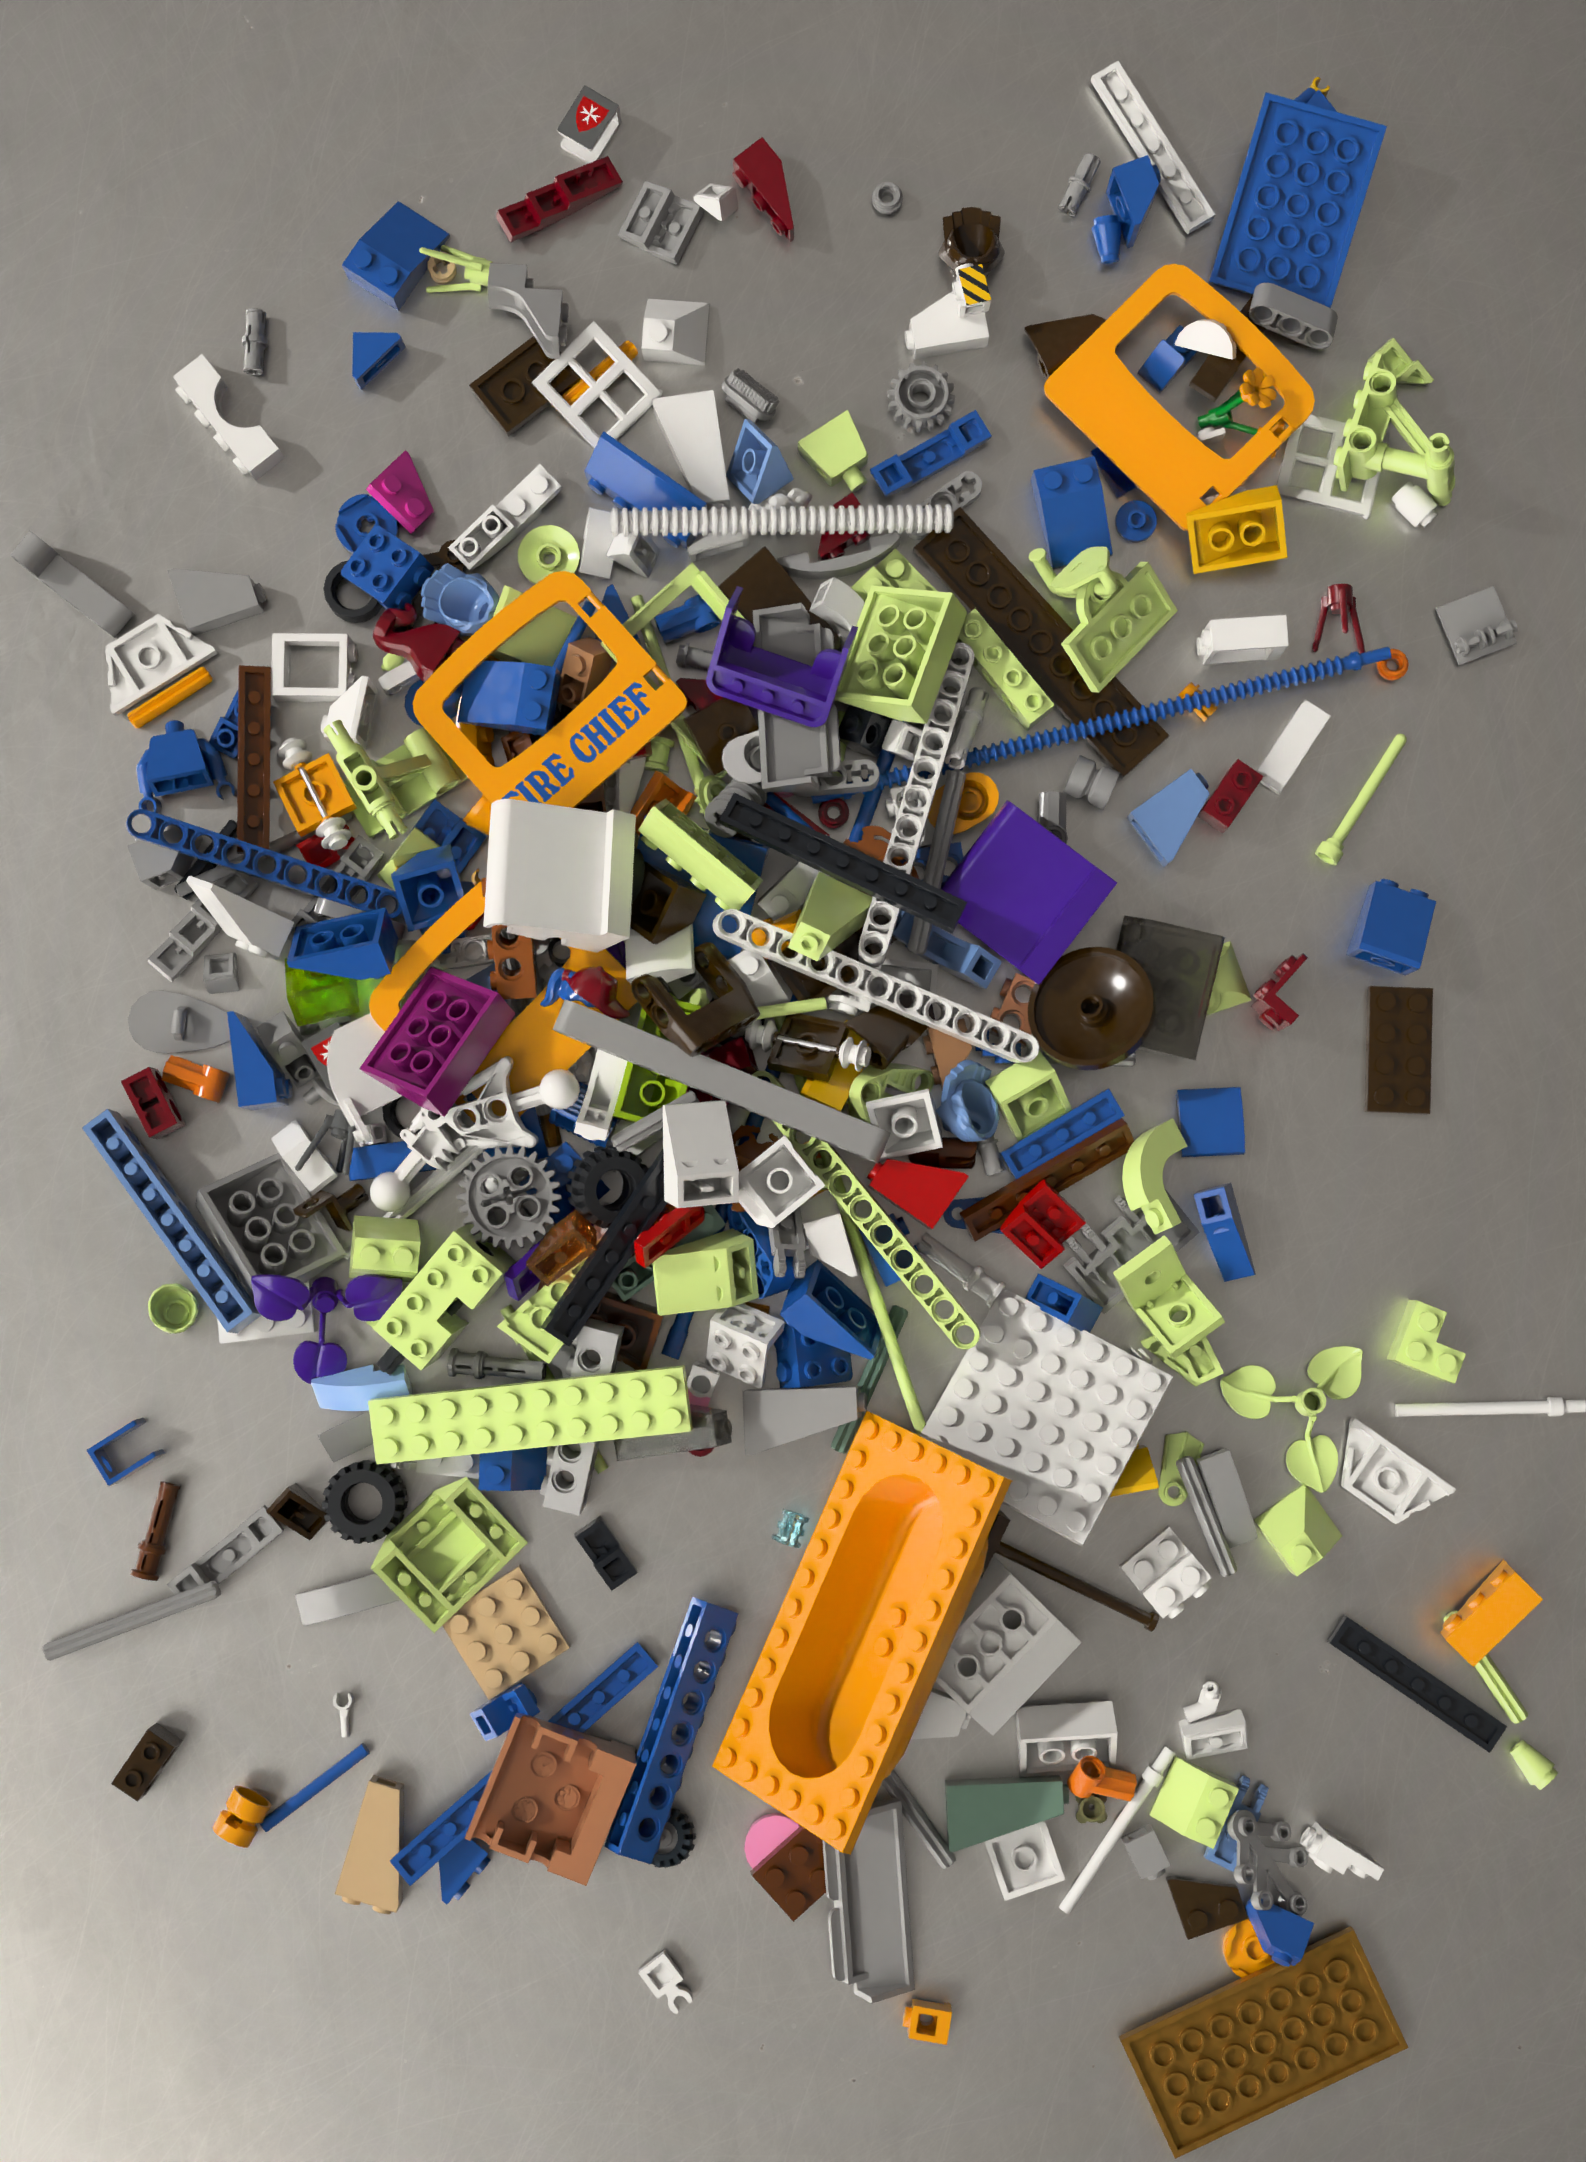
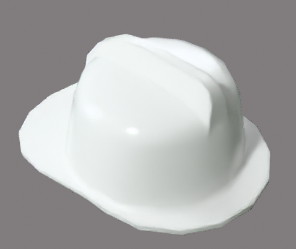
M759 730L736 737L729 741L723 749L722 761L724 768L729 776L744 784L762 782Z

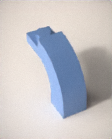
M900 910L893 937L904 943L905 947L908 948L915 916ZM933 924L926 953L917 954L932 964H939V968L985 989H987L1002 961L982 947L963 941Z

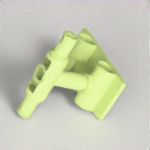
M1376 352L1373 362L1368 361L1365 367L1363 380L1366 382L1364 388L1356 393L1353 408L1356 411L1353 419L1348 418L1345 424L1343 436L1346 439L1343 447L1339 446L1335 453L1334 465L1337 466L1335 477L1339 479L1340 490L1347 492L1352 477L1367 480L1384 469L1426 479L1427 488L1432 494V499L1438 506H1446L1451 502L1450 498H1452V491L1456 483L1454 476V452L1449 446V438L1443 433L1433 434L1429 439L1398 401L1395 375L1391 371L1384 369L1383 353ZM1390 422L1414 453L1390 448L1389 444L1383 443Z
M342 720L332 722L339 733L338 735H336L330 725L323 729L338 753L336 755L337 762L348 778L344 783L357 809L353 810V813L370 838L386 830L390 840L398 838L399 835L393 827L394 824L403 835L407 832L408 828L402 819L468 779L466 774L424 727L408 735L403 741L404 745L376 762L370 760L362 745L354 743Z

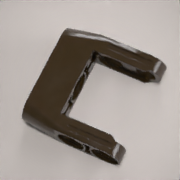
M704 942L694 948V961L696 970L719 998L686 1015L658 978L649 974H643L631 983V990L635 999L660 1031L690 1057H694L742 1031L760 1015L746 983L711 942Z

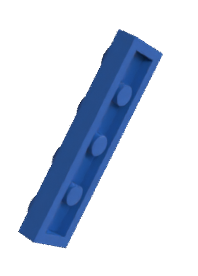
M1106 1089L1000 1152V1155L1016 1180L1125 1115L1110 1089Z

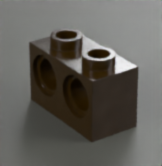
M154 1724L147 1729L111 1784L138 1802L149 1792L183 1740L160 1724Z

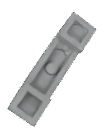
M897 532L871 537L868 540L869 551L810 563L808 551L777 558V561L788 575L803 579L844 577L863 571L882 561L900 545L901 537Z
M358 835L340 858L341 862L334 871L367 882L382 860L384 853ZM329 877L320 888L321 891L326 894L332 893L336 886L334 879ZM354 886L351 889L350 898L352 901L357 897L362 887ZM314 896L305 909H300L292 919L294 924L287 938L291 942L297 926L330 920V918L313 913L318 897Z
M264 1505L167 1585L175 1595L213 1580L219 1585L284 1531V1528L275 1518L268 1515L266 1512L268 1508Z
M376 1573L295 1594L303 1626L401 1600Z

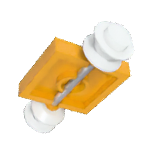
M289 738L282 742L277 755L280 759H285L283 761V768L285 770L294 771L273 781L275 788L301 837L316 830L318 837H325L321 843L323 848L339 850L348 844V840L351 837L350 830L343 829L346 822L340 817L357 809L330 754L327 753L310 762L312 753L305 750L307 747L306 741Z

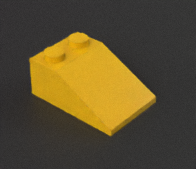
M1277 485L1246 490L1186 513L1194 574L1288 558L1282 499Z

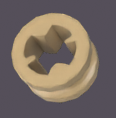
M434 257L429 258L427 268L431 278L436 283L448 284L455 279L457 274L455 263ZM443 262L444 266L448 263V272L442 274L439 271L437 274L438 269L436 265Z

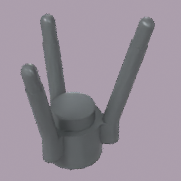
M336 1109L334 1116L326 1115L322 1127L295 1166L296 1171L302 1169L330 1128L332 1130L331 1136L342 1140L336 1172L341 1173L343 1169L344 1175L349 1174L355 1140L352 1132L357 1129L355 1125L352 1127L349 1125L342 1110Z

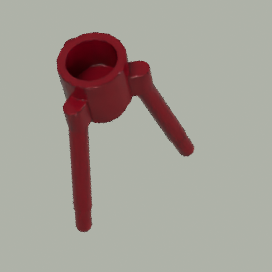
M1349 584L1329 586L1327 588V596L1321 597V611L1312 651H1318L1327 612L1330 608L1332 614L1341 615L1342 632L1345 634L1349 631L1348 613L1350 612L1359 654L1364 653L1365 646L1356 610V597H1353V587Z

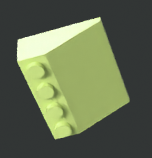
M871 585L856 625L859 628L834 700L899 721L927 724L965 621L966 609L955 595L950 592Z
M667 799L652 807L638 829L643 835L641 840L648 847L655 851L657 848L668 855L665 860L678 871H681L682 868L692 875L690 881L700 890L705 892L708 889L717 896L715 902L724 910L735 909L739 911L764 881Z

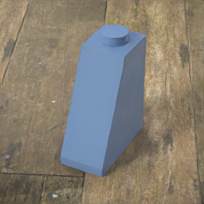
M1192 769L1141 804L1127 817L1163 867L1167 866L1174 859L1210 794L1207 790L1209 785L1206 779L1199 772L1195 774Z

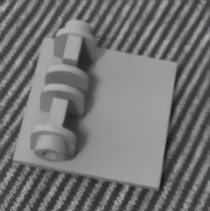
M1494 586L1436 608L1458 665L1517 644L1513 634L1518 631L1517 624L1514 620L1508 621Z

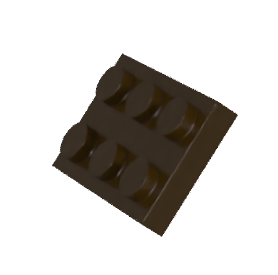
M534 336L469 385L470 389L507 436H510L551 404L532 382L555 359L546 356ZM568 364L549 384L562 396L581 377Z

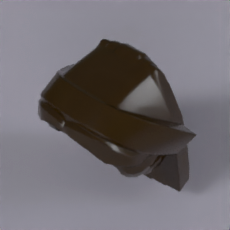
M976 207L962 208L961 211L952 212V215L943 217L945 240L938 255L952 268L956 277L955 269L958 266L971 263L974 266L982 264L987 279L990 271L1001 261L1005 254L999 241L1001 217L991 215V212L982 211L981 208Z

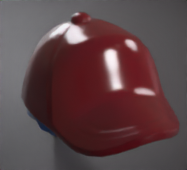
M601 966L585 967L577 972L565 968L556 969L550 976L545 998L540 1003L542 1007H547L561 998L569 1001H580L590 1008L596 1007L603 1014L614 1019H624L631 1015L616 999L617 979L607 973Z

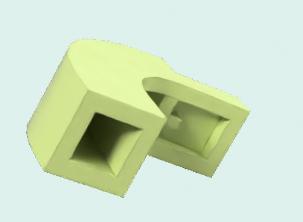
M1173 1118L1141 1134L1130 1146L1123 1164V1189L1128 1206L1131 1211L1141 1207L1146 1222L1155 1235L1181 1223L1163 1184V1168L1167 1159L1174 1153L1187 1147Z

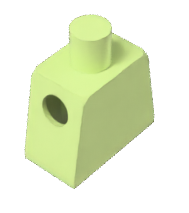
M848 410L798 441L799 454L829 486L832 487L844 480L850 490L856 492L867 484V480L860 469L867 464L868 454Z

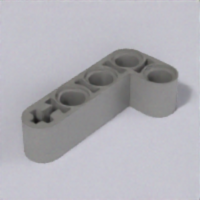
M31 531L28 532L10 555L36 578L114 638L134 615L125 605L65 560Z

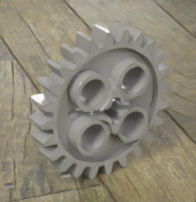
M508 1145L506 1154H502L497 1146L495 1147V1156L490 1157L487 1152H483L485 1160L483 1163L475 1159L472 1160L476 1168L474 1172L464 1170V1173L470 1179L468 1182L461 1181L458 1183L460 1187L466 1190V1193L457 1195L458 1200L466 1202L465 1205L458 1208V1211L469 1214L463 1220V1223L465 1225L475 1224L470 1232L473 1236L481 1231L483 1232L481 1237L482 1243H486L490 1238H493L494 1248L497 1249L501 1241H505L507 1250H511L513 1241H517L522 1249L524 1248L525 1238H529L534 1244L536 1243L534 1234L537 1231L544 1236L547 1235L543 1227L545 1223L555 1225V1222L549 1216L550 1213H560V1209L554 1206L553 1202L562 1200V1196L553 1194V1191L561 1187L559 1182H550L556 1173L554 1170L544 1171L548 1165L546 1159L538 1164L536 1163L537 1152H533L529 1157H526L525 1147H521L518 1154H514L513 1147ZM525 1170L530 1174L529 1182L526 1185L517 1186L513 1183V1176L517 1171ZM488 1178H494L498 1181V1189L492 1194L482 1192V1183ZM533 1188L537 1189L536 1194L515 1197L513 1199L514 1204L508 1205L506 1201H499L486 1207L482 1206L483 1201L506 1197L505 1191L511 1190L513 1194H520ZM533 1201L538 1205V1210L534 1216L525 1217L521 1215L520 1208L524 1202ZM495 1209H502L506 1212V1219L500 1225H493L489 1221L490 1213Z

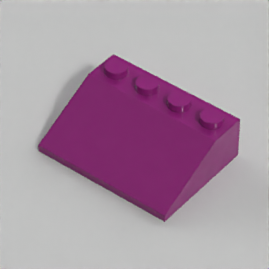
M430 967L359 1069L417 1105L445 1117L516 1013L498 992Z

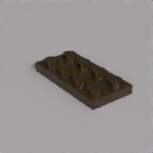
M1368 987L1365 1112L1430 1114L1433 988Z

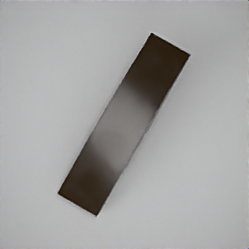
M1253 295L1240 311L1249 320L1248 313ZM1252 322L1263 334L1265 333L1266 328ZM1237 346L1235 359L1209 354L1189 386L1215 403L1242 363L1247 359V356Z

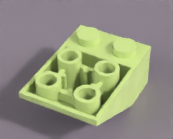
M733 1228L669 1249L652 1263L657 1311L660 1316L734 1307L759 1298L754 1241Z

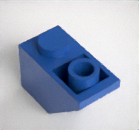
M474 1837L471 1838V1841L464 1838L439 1860L442 1901L446 1905L453 1897L459 1900L470 1887V1884L466 1882L473 1872L480 1875L491 1861L487 1857L491 1850L489 1849L490 1845L485 1841Z

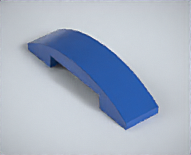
M974 410L951 423L947 430L900 456L896 454L871 468L870 472L885 497H888L942 471L984 444L992 435L978 412Z

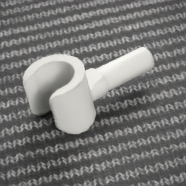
M336 1693L333 1697V1705L340 1710L342 1737H349V1709L354 1705L355 1699L352 1693H348L349 1702L343 1707L339 1703V1693Z

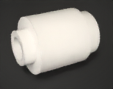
M1410 481L1391 499L1396 504L1395 508L1415 528L1420 524L1425 528L1438 515L1435 511L1438 504L1418 484L1414 486Z

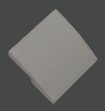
M645 180L618 235L632 245L678 265L704 213V209L697 203L675 196L671 189Z

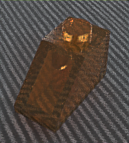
M574 1210L549 1230L526 1261V1266L546 1286H549L596 1251L597 1230L577 1210Z

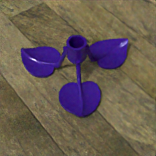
M267 1274L254 1275L251 1278L257 1311L269 1320H288L295 1315L297 1309L305 1310L311 1300L314 1308L320 1312L319 1342L304 1341L300 1343L293 1356V1365L296 1373L308 1384H311V1379L343 1372L346 1368L347 1354L343 1347L336 1343H325L326 1313L332 1311L337 1306L338 1299L346 1308L353 1307L354 1315L357 1319L361 1321H376L381 1319L401 1295L403 1286L401 1278H388L372 1274L362 1275L349 1282L344 1297L343 1290L337 1289L336 1281L330 1277L316 1279L309 1289L300 1280L287 1276Z

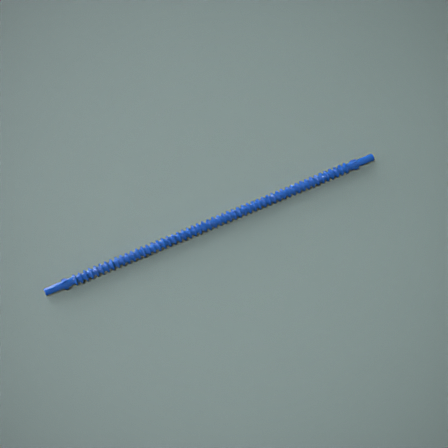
M1389 647L1360 654L1355 651L1344 658L1335 656L1334 661L1327 658L1325 663L1318 660L1317 664L1313 665L1310 662L1306 668L1304 665H1300L1298 670L1292 667L1290 672L1283 669L1281 674H1278L1276 671L1273 672V676L1265 674L1263 679L1256 676L1254 681L1248 678L1246 683L1239 680L1237 685H1234L1231 682L1227 688L1224 685H1221L1219 690L1212 687L1210 692L1204 689L1202 694L1195 691L1193 696L1185 694L1183 699L1180 696H1177L1175 701L1168 698L1167 703H1163L1160 700L1158 705L1150 703L1148 708L1145 705H1141L1140 710H1137L1136 707H1133L1131 712L1124 709L1123 714H1119L1116 711L1114 716L1106 714L1104 719L1097 716L1096 721L1089 718L1088 722L1084 723L1080 720L1079 725L1071 723L1069 728L1062 725L1060 730L1053 727L1052 732H1048L1045 729L1044 734H1040L1037 731L1035 736L1031 737L1030 734H1027L1025 739L1018 736L1016 741L1010 738L1008 743H1004L1001 740L1000 745L991 743L989 748L986 745H983L981 750L974 747L973 752H968L964 766L972 768V764L975 763L977 766H981L983 761L989 764L991 759L998 762L999 757H1003L1006 760L1008 755L1016 757L1018 752L1025 755L1026 750L1033 753L1035 748L1042 751L1043 746L1051 748L1054 743L1060 746L1062 741L1068 744L1070 739L1077 742L1078 737H1082L1085 740L1087 735L1091 734L1092 737H1095L1097 732L1104 735L1106 730L1112 733L1114 728L1121 731L1122 726L1131 728L1133 723L1139 726L1141 721L1148 724L1149 719H1153L1156 722L1158 717H1161L1165 720L1169 714L1171 717H1175V713L1179 712L1180 715H1183L1185 710L1192 713L1193 708H1197L1200 711L1202 706L1210 708L1212 703L1218 706L1220 701L1227 704L1229 699L1236 702L1237 697H1241L1244 700L1248 694L1250 697H1254L1256 692L1262 695L1264 690L1271 693L1272 689L1276 688L1279 691L1281 686L1289 688L1291 683L1298 686L1300 681L1306 684L1308 679L1315 682L1317 677H1320L1323 680L1325 675L1333 677L1335 672L1342 675L1344 670H1361L1364 665L1391 659V651ZM944 762L942 775H945L947 770H955L949 767L950 763L946 764ZM903 765L902 770H898L895 767L893 772H889L888 769L885 770V774H880L879 772V783L871 792L874 793L876 788H880L883 791L884 786H889L891 789L893 784L896 783L898 786H901L903 781L907 783L912 767L907 768L906 765ZM928 771L917 773L919 777H924V779H928V775H932ZM868 774L866 779L862 778V782L869 781L868 778L871 775ZM861 792L811 796L814 805L841 797L844 800L850 799L852 795Z

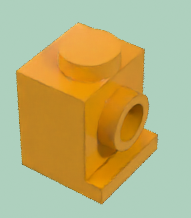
M913 1999L911 2007L905 2006L902 2026L908 2027V2038L947 2045L952 2017L951 2004ZM926 2014L931 2015L932 2018L929 2022H923L920 2020V2016Z

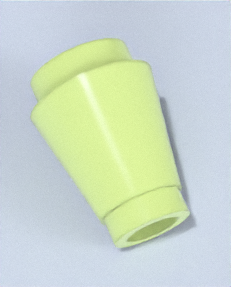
M1521 1740L1510 1750V1754L1531 1786L1535 1785L1540 1790L1557 1776L1558 1772L1554 1768L1555 1764L1531 1745L1527 1744L1525 1740Z

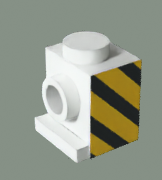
M968 263L958 266L955 269L957 275L956 282H952L954 298L956 301H959L958 318L989 311L991 297L983 265L974 266Z

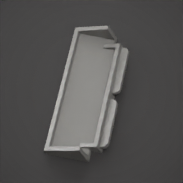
M802 603L753 610V624L756 630L755 647L813 666L819 652L825 649H834V635L832 631L828 628H823L820 623L810 625V615ZM834 704L832 705L826 722L819 727H809L758 709L762 790L764 792H820L819 777H832V772H836L841 767L837 707Z
M896 1798L877 1800L871 1806L851 1855L840 1852L822 1840L826 1895L833 1900L834 1909L828 1915L832 1975L838 1981L848 1985L853 1984L854 1994L870 2003L879 2002L915 1990L901 1800Z

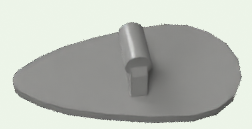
M164 990L151 991L141 996L134 1003L128 1017L129 1031L134 1041L142 1048L156 1053L199 1051L214 1048L230 1041L227 1012L205 1001L180 993Z

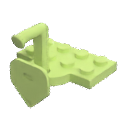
M1090 547L1080 552L1056 575L1046 558V550L1037 548L1030 552L1028 558L1033 562L1048 589L1059 597L1076 598V611L1081 623L1061 645L1090 691L1099 693L1178 610L1149 562H1140L1124 578L1122 574L1110 570V551L1107 547Z

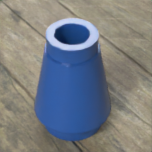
M1106 215L1093 219L1094 226L1091 227L1101 258V264L1119 262L1122 223L1118 222V216Z

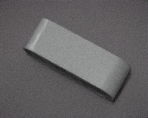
M1261 283L1255 287L1248 313L1250 320L1255 324L1314 349H1325L1332 344L1338 320L1337 313L1333 309L1272 283Z

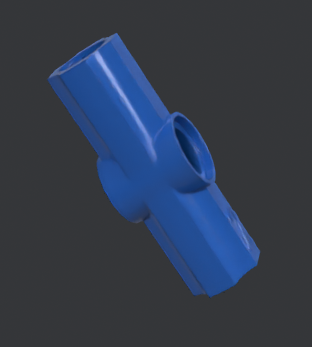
M699 594L686 600L684 605L654 617L664 644L692 632L703 633L721 624V620Z

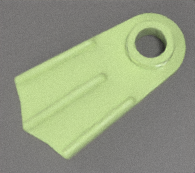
M1187 1431L1166 1434L1164 1439L1158 1494L1160 1499L1169 1506L1182 1504L1188 1495L1176 1466V1461L1182 1457L1191 1456L1196 1466H1198L1196 1459L1201 1457L1204 1443L1195 1439ZM1171 1486H1177L1179 1489V1494L1174 1498L1168 1495V1490Z

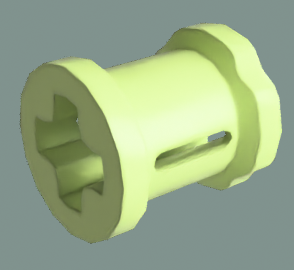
M659 736L652 739V755L646 756L644 769L652 772L668 773L667 761L670 748L674 747L675 742Z

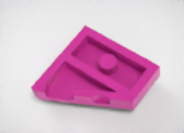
M406 450L366 488L410 534L434 512L412 459Z

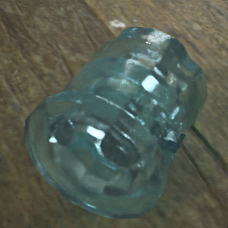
M783 1508L781 1512L784 1515L782 1521L779 1520L776 1526L779 1528L778 1533L772 1534L771 1538L782 1544L801 1548L802 1545L799 1543V1538L804 1536L805 1529H803V1526L809 1522L810 1518Z

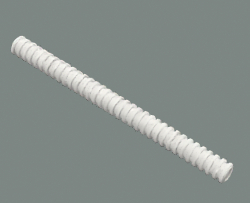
M929 504L925 508H922V505H916L915 508L912 505H907L906 508H903L902 505H897L896 508H893L892 505H887L886 508H883L882 505H878L877 508H874L873 505H868L867 508H864L863 505H859L858 508L849 505L848 509H845L843 505H839L838 509H835L833 505H830L828 509H825L824 506H819V509H815V506H810L809 509H805V506H800L799 509H796L795 506H790L789 509H786L785 506H780V509H776L775 506H771L770 509H766L765 506H761L760 509L751 506L750 510H747L745 506H742L740 510H737L735 506H732L731 510H727L726 507H721V510H717L716 507H712L711 510H707V507H702L701 510H697V507H692L691 510H687V507H682V510H677V507H672V510H667V507H662V510L653 507L652 511H648L647 507H643L642 511H638L636 507H633L632 511H628L627 508H623L622 511L613 508L611 511V533L614 537H618V534L622 533L624 537H628V533H633L634 537H637L638 533H642L643 536H648V533H652L653 536H658V533H662L663 536H668V533H672L673 536H677L678 533H682L683 536H687L688 533H692L693 536H697L698 533L707 536V533L710 532L713 536H716L717 532H721L723 536H726L727 532H731L732 535H737V532H741V535H746L747 532H751V535H756L757 532H760L761 535H766L767 532H770L771 535H776V532H780L781 535H785L786 532L795 535L798 531L801 535H805L806 531H809L811 535H814L816 531H819V534H825V531H829V534H834L835 531H838L839 534H844L845 531H848L849 534H854V531H858L859 534H863L864 531H867L869 534H873L874 531L882 534L885 530L888 534H892L893 530H896L898 534H901L903 530H906V533H912L913 530L916 533H921L922 530H925L926 533H931L932 530H935L936 533H940L942 530L945 533H950L954 523L953 509L949 504H946L944 508L940 504H936L935 508H932Z

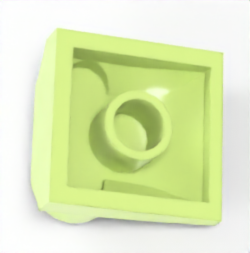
M1231 941L1189 954L1171 962L1192 1021L1252 1000Z

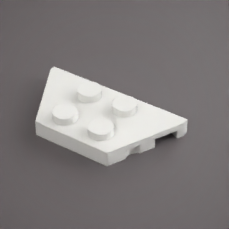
M160 614L155 615L105 646L106 662L109 667L107 677L108 686H110L112 704H110V710L115 716L121 714L218 654V652L210 644L203 642Z
M1351 1418L1341 1487L1394 1524H1398L1409 1518L1416 1511H1421L1431 1506V1503L1455 1492L1456 1489L1358 1419Z

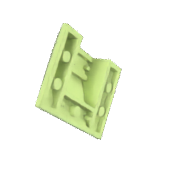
M465 1477L434 1490L386 1536L371 1569L435 1633L528 1542L470 1480Z

